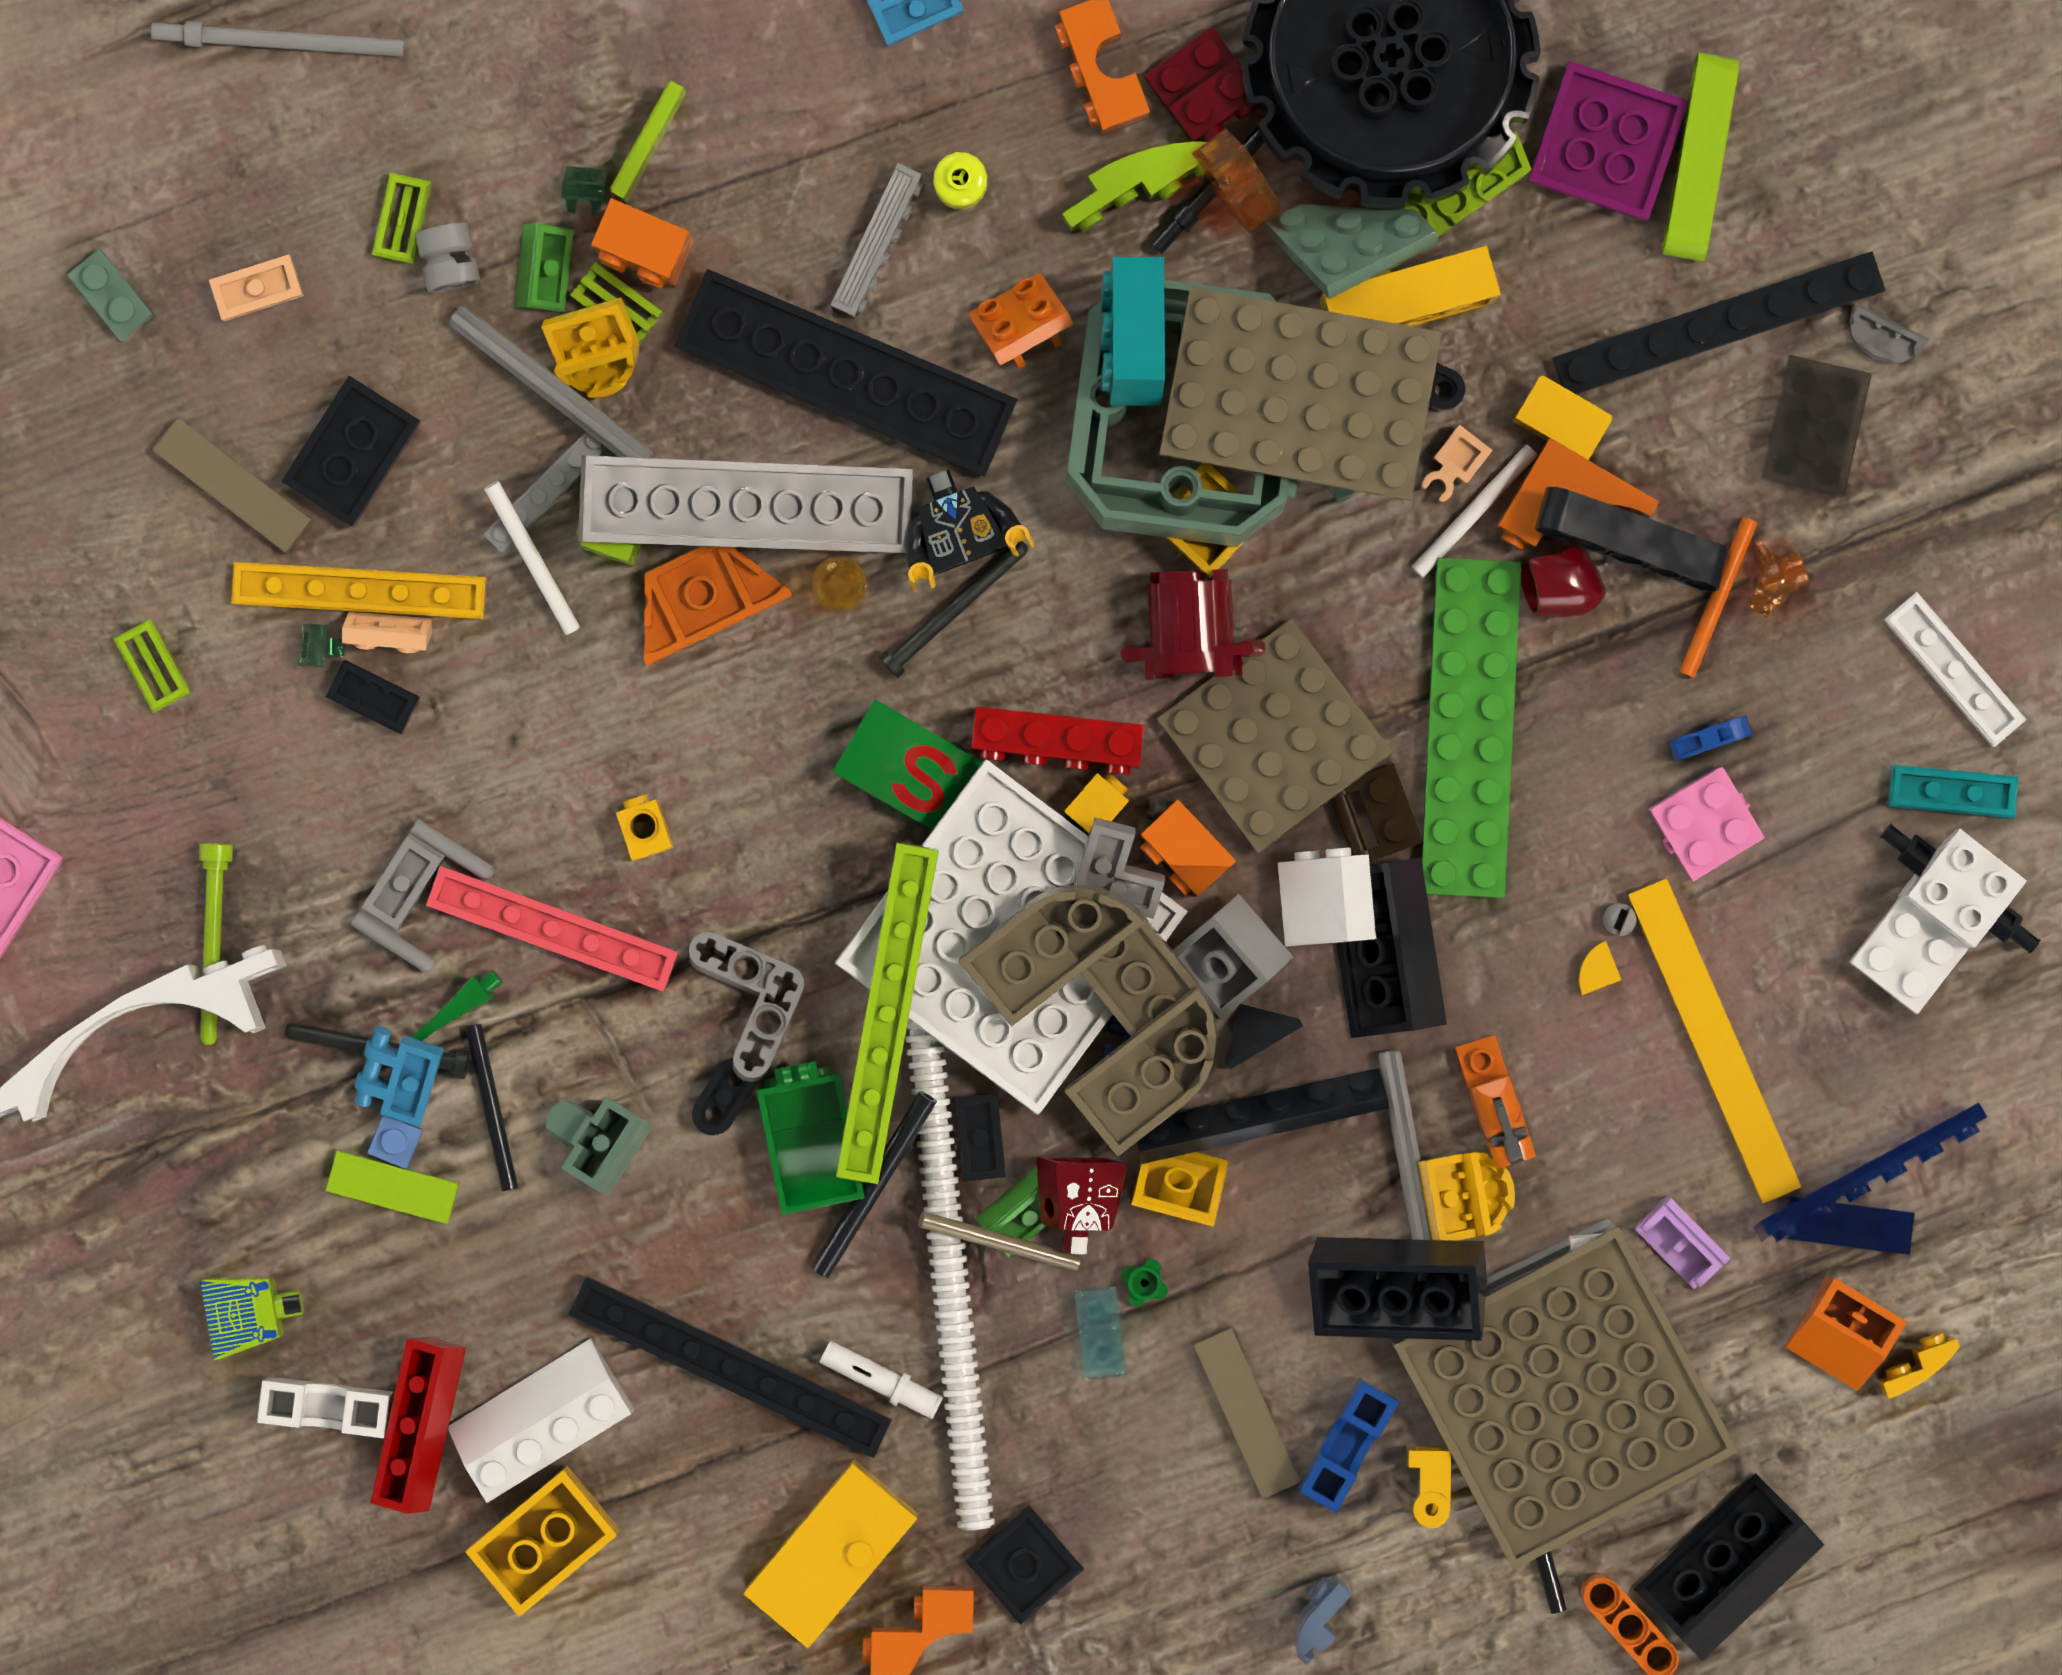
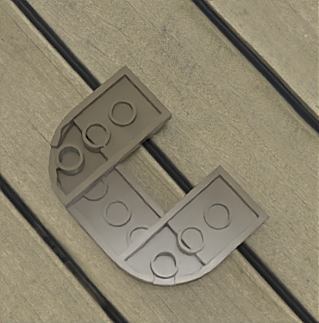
M1088 885L1063 886L1046 891L1028 901L1023 909L959 958V963L1011 1027L1081 974L1129 1033L1131 1038L1065 1088V1093L1117 1157L1188 1103L1201 1089L1211 1071L1216 1049V1024L1213 1009L1205 991L1140 910L1116 893Z

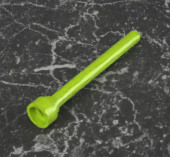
M199 843L198 860L203 861L202 869H207L203 969L220 962L224 870H228V862L233 861V844ZM201 1009L200 1040L204 1045H212L217 1039L218 1015Z

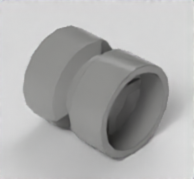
M468 223L436 226L415 234L419 256L421 259L427 260L428 263L423 268L428 293L448 292L480 283L476 258L468 255V251L473 248Z

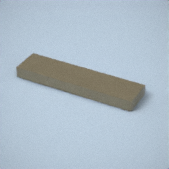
M179 417L152 450L285 553L291 550L313 521Z
M1232 1327L1194 1343L1193 1346L1262 1499L1300 1483L1301 1481Z

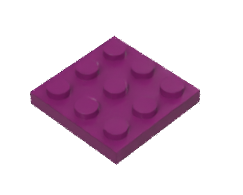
M1568 61L1527 182L1647 222L1688 101Z

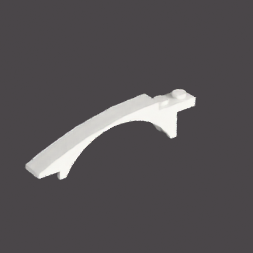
M266 945L252 948L242 953L244 960L229 966L227 961H221L204 968L205 976H201L198 966L187 964L119 997L58 1037L0 1087V1118L18 1110L23 1122L31 1119L32 1122H36L46 1118L50 1097L56 1081L75 1050L97 1029L127 1012L158 1004H185L215 1013L230 1021L243 1032L250 1031L256 1033L266 1029L248 981L286 967L287 965L281 950H267Z

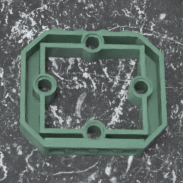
M1164 280L1165 334L1178 335L1180 344L1190 286L1275 301V299L1269 293ZM1099 302L1088 312L1066 484L1102 529L1234 547L1239 546L1282 514L1287 499L1295 500L1297 480L1254 473L1252 495L1202 489V481L1198 473L1186 466H1175L1169 469L1162 476L1160 483L1101 476L1107 427L1118 424L1124 418L1127 405H1115L1105 408L1100 406L1095 400L1101 394H1110V391H1102L1104 353H1110V351H1102L1101 347L1103 313L1109 312V310H1101V302ZM1175 485H1184L1190 490L1191 495L1186 499H1176L1170 494L1169 489Z

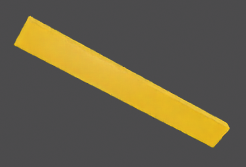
M1667 878L1628 894L1627 897L1636 913L1640 927L1761 1203L1765 1204L1801 1188L1802 1186Z

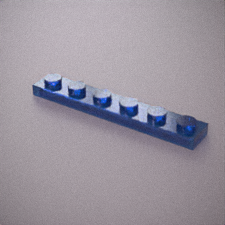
M1977 1103L1761 1220L1753 1228L1761 1242L1774 1237L1776 1243L1798 1232L1796 1223L1807 1217H1810L1812 1222L1815 1223L1833 1213L1835 1209L1832 1204L1846 1197L1849 1203L1870 1193L1872 1190L1868 1184L1883 1177L1885 1183H1888L1908 1172L1905 1164L1919 1157L1923 1164L1944 1152L1941 1146L1943 1143L1955 1138L1958 1144L1975 1136L1981 1132L1977 1125L1985 1120L1987 1115L1980 1103Z

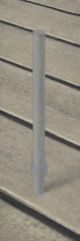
M186 21L185 25L152 23L151 39L182 41L185 46L203 47L204 43L398 57H404L405 40L210 27L204 26V22Z

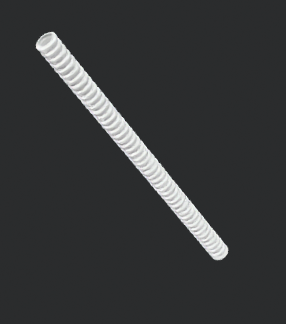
M908 1019L906 1030L909 1029V1036L906 1037V1042L910 1043L911 1049L907 1050V1055L912 1056V1062L908 1063L909 1069H913L914 1075L910 1076V1082L915 1083V1088L911 1089V1094L917 1096L919 1091H923L937 1100V1104L918 1133L920 1134L921 1141H917V1147L922 1149V1154L918 1155V1160L923 1161V1167L919 1168L920 1174H924L925 1180L921 1181V1186L926 1187V1193L922 1194V1199L927 1200V1206L924 1207V1211L963 1222L962 1216H958L961 1203L956 1201V1197L960 1196V1191L955 1190V1184L959 1183L958 1177H954L953 1172L957 1170V1164L952 1163V1157H956V1152L951 1151V1144L955 1142L954 1138H950L949 1131L953 1130V1125L948 1124V1118L952 1117V1113L947 1111L946 1106L950 1104V1099L945 1097V1092L949 1091V1086L944 1085V1079L948 1078L947 1072H943L942 1068L943 1065H946V1059H941V1052H945V1047L940 1046V1042ZM930 1231L926 1234L927 1239H931L932 1244L928 1246V1252L933 1254V1259L929 1260V1265L934 1266V1272H931L930 1275L936 1282V1285L932 1286V1291L937 1292V1298L933 1299V1303L938 1305L939 1310L935 1312V1318L940 1320V1324L936 1325V1330L941 1331V1337L937 1341L943 1348L942 1351H939V1357L944 1358V1363L940 1365V1369L945 1371V1377L941 1379L942 1383L947 1386V1390L943 1391V1396L948 1397V1403L944 1404L945 1410H949L950 1415L946 1417V1423L951 1424V1429L947 1430V1435L952 1437V1442L948 1445L949 1449L953 1450L954 1455L950 1456V1462L955 1463V1468L951 1470V1474L956 1476L953 1488L958 1490V1494L954 1496V1501L959 1502V1508L955 1509V1512L961 1519V1521L957 1522V1528L964 1531L986 1529L994 1525L995 1521L994 1518H990L989 1513L993 1511V1505L988 1504V1499L992 1498V1493L987 1491V1486L991 1483L990 1479L986 1478L985 1473L989 1472V1466L984 1465V1460L988 1458V1454L983 1452L986 1440L981 1437V1433L985 1432V1427L980 1426V1420L984 1419L983 1413H979L978 1407L982 1406V1400L977 1399V1394L981 1393V1388L976 1386V1381L980 1378L979 1374L974 1371V1368L978 1367V1361L973 1360V1354H976L977 1350L975 1347H972L971 1341L975 1340V1335L970 1333V1328L974 1327V1322L969 1321V1315L973 1314L972 1308H968L967 1302L971 1301V1295H966V1289L970 1288L969 1282H965L968 1269L963 1267V1263L967 1262V1256L962 1255V1249H965L966 1246L964 1242H961V1239Z

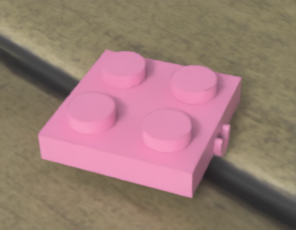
M1720 765L1648 808L1665 837L1662 840L1665 848L1670 854L1674 853L1687 876L1693 882L1765 838L1748 810L1750 805L1745 801L1743 793H1738L1725 769Z

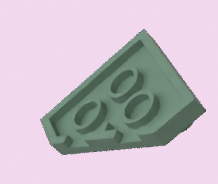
M1301 204L1265 222L1269 237L1329 299L1439 244L1436 230L1416 210Z

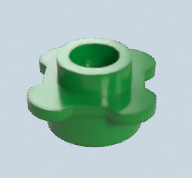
M1148 1259L1142 1266L1135 1268L1126 1266L1122 1270L1121 1279L1127 1283L1130 1292L1128 1301L1132 1305L1141 1306L1146 1300L1153 1298L1161 1300L1166 1297L1168 1286L1162 1282L1159 1273L1161 1271V1264L1157 1260ZM1147 1279L1149 1281L1148 1286L1143 1287L1140 1284L1141 1280Z

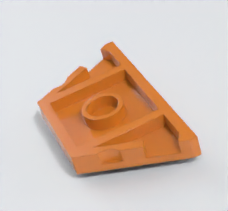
M700 546L645 573L644 662L648 667L793 597L787 587L778 582L735 547Z

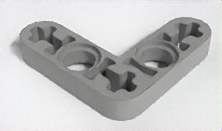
M700 933L694 937L689 947L688 957L693 968L759 997L737 1045L732 1062L733 1070L739 1078L748 1082L759 1081L768 1073L802 996L804 988L803 976L793 966L716 933ZM708 943H711L715 946L714 953L723 958L726 957L727 950L734 952L729 959L727 972L719 970L723 963L719 959L710 957L708 962L701 961V953L696 950L697 947L705 948ZM745 958L751 959L758 966V974L750 980L739 978L734 971V965L737 961ZM785 976L792 978L791 986L796 988L795 992L788 990L783 998L781 1006L789 1007L787 1012L777 1004L764 1002L765 998L774 1002L778 992V985L773 982L774 980L782 981ZM773 1013L776 1015L781 1024L779 1030L769 1035L759 1031L756 1020L761 1014ZM749 1035L760 1043L773 1045L770 1050L765 1045L762 1046L758 1061L764 1065L762 1068L755 1066L752 1071L744 1069L745 1061L740 1059L742 1055L749 1057L754 1048L755 1041L747 1040Z

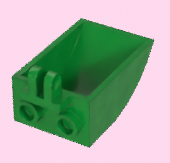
M816 1061L774 1069L775 1077L765 1079L766 1088L758 1089L757 1095L781 1215L864 1199L862 1181L836 1177L848 1111L842 1073L832 1074L831 1066L817 1069Z

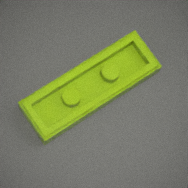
M673 81L667 83L610 187V192L616 199L627 204L687 94L684 87Z
M337 1150L326 1192L449 1224L460 1183Z

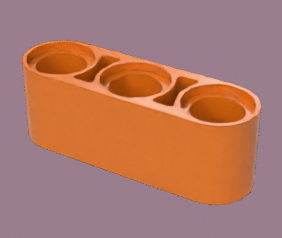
M1594 1573L1587 1576L1581 1583L1580 1597L1590 1612L1647 1674H1673L1678 1666L1679 1657L1678 1652L1670 1641L1611 1577L1603 1573ZM1602 1583L1611 1587L1610 1599L1604 1604H1593L1590 1601L1592 1588ZM1627 1615H1634L1640 1621L1637 1632L1629 1636L1620 1634L1618 1626L1621 1619ZM1654 1647H1665L1668 1650L1667 1661L1659 1667L1648 1665L1647 1655L1649 1651Z

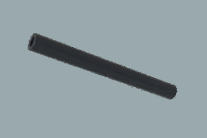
M923 1091L918 1092L885 1146L878 1184L862 1183L865 1198L851 1201L818 1254L811 1268L821 1276L830 1277L934 1109L937 1100Z

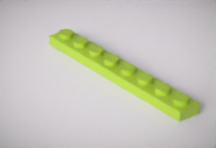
M896 842L836 1177L874 1184L879 1182L939 849Z

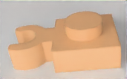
M1459 425L1433 458L1442 468L1439 471L1429 473L1423 479L1421 488L1425 490L1434 480L1441 481L1444 484L1445 490L1438 501L1444 503L1453 493V481L1457 478L1466 485L1493 450Z

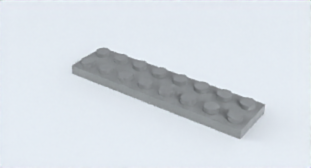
M582 455L578 541L906 553L905 547L911 523L913 469Z

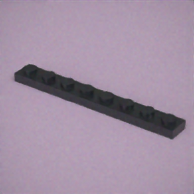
M1873 251L1553 357L1552 360L1561 386L1578 395L1884 293L1886 290Z
M588 1275L568 1314L872 1458L875 1457L892 1421V1418Z

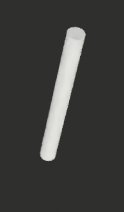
M1525 444L1417 559L1411 568L1424 578L1437 564V558H1442L1532 463L1538 454Z
M496 481L486 486L484 490L565 635L580 628L576 618L500 482Z

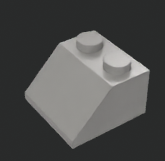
M1240 894L1232 898L1173 949V952L1203 988L1213 1011L1220 1019L1262 987L1294 958Z

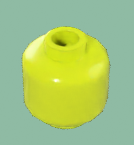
M955 152L946 155L938 162L934 171L933 186L937 197L944 205L953 209L965 210L979 203L987 191L988 175L984 165L977 157L966 152ZM961 172L959 176H953L955 173ZM965 174L969 177L966 183L963 179ZM953 181H959L961 185H957Z

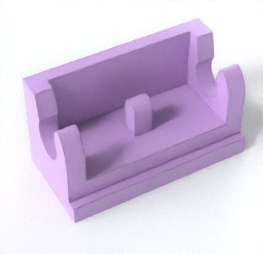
M1667 1196L1634 1228L1693 1289L1705 1284L1731 1259L1672 1198Z

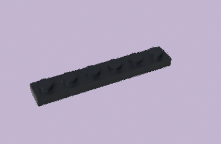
M1376 1068L1172 1114L1137 1141L1141 1162L1145 1164L1388 1109V1098L1380 1070Z

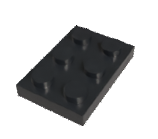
M348 376L281 482L354 528L418 429L421 421L353 377Z

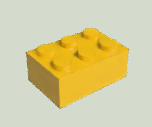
M567 1465L473 1543L465 1552L520 1617L613 1540L621 1529Z

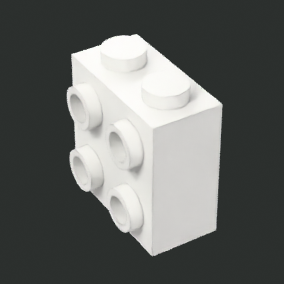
M1351 847L1325 850L1326 858L1321 859L1319 851L1294 853L1295 861L1278 863L1285 947L1376 939L1369 854L1351 856Z

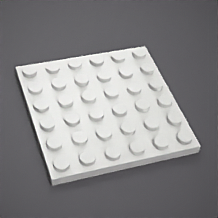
M986 759L921 845L939 849L908 1019L1034 1114L1039 1115L1112 1016V1012L1082 975L1079 974L1011 1027L959 963V958L1023 909L1032 898L1054 888L1074 885L1089 836ZM887 892L834 963L869 990ZM1162 892L1154 919L1146 918L1166 942L1188 911Z

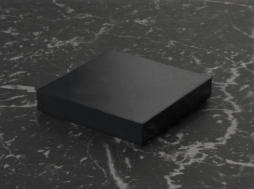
M1030 1505L1026 1506L965 1560L1020 1625L1084 1570L1080 1562Z

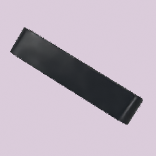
M1559 487L1545 488L1535 525V530L1544 535L1706 591L1719 590L1729 554V548L1719 543Z

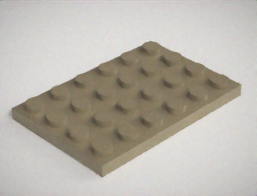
M1190 286L1160 455L1411 501L1442 332Z

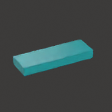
M1891 765L1887 807L2014 819L2016 815L2019 776Z

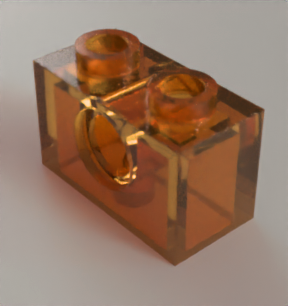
M1227 129L1221 131L1192 153L1228 212L1248 233H1251L1283 209L1248 150Z

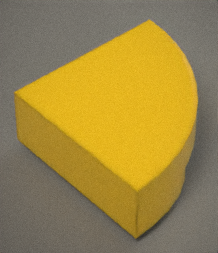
M1606 941L1594 946L1582 962L1578 977L1581 995L1621 980Z

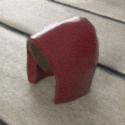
M1565 543L1558 547L1555 554L1530 559L1529 564L1521 565L1520 582L1531 612L1536 616H1583L1596 609L1606 596V588L1597 567L1586 549L1576 545Z

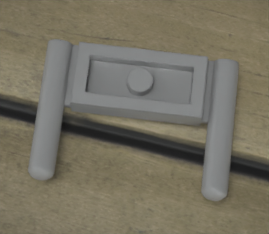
M418 819L362 905L361 910L353 919L351 926L427 973L434 968L435 960L396 935V932L404 923L445 856L482 880H489L494 874V868L486 861Z

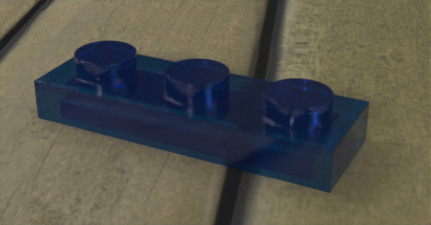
M1787 1196L1782 1238L1910 1255L1915 1213Z

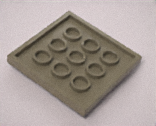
M1292 618L1262 640L1266 647L1264 654L1256 657L1242 656L1243 675H1235L1233 670V676H1214L1157 718V721L1257 854L1261 853L1328 803L1337 794L1348 788L1393 754V751Z

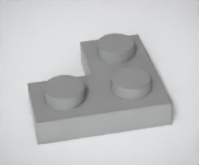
M1094 817L1074 885H1088L1109 890L1131 902L1145 917L1154 919L1165 884V875L1126 865L1135 837V827Z

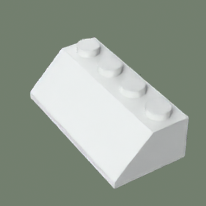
M590 1338L450 1424L448 1431L464 1467L486 1503L631 1415L635 1409Z

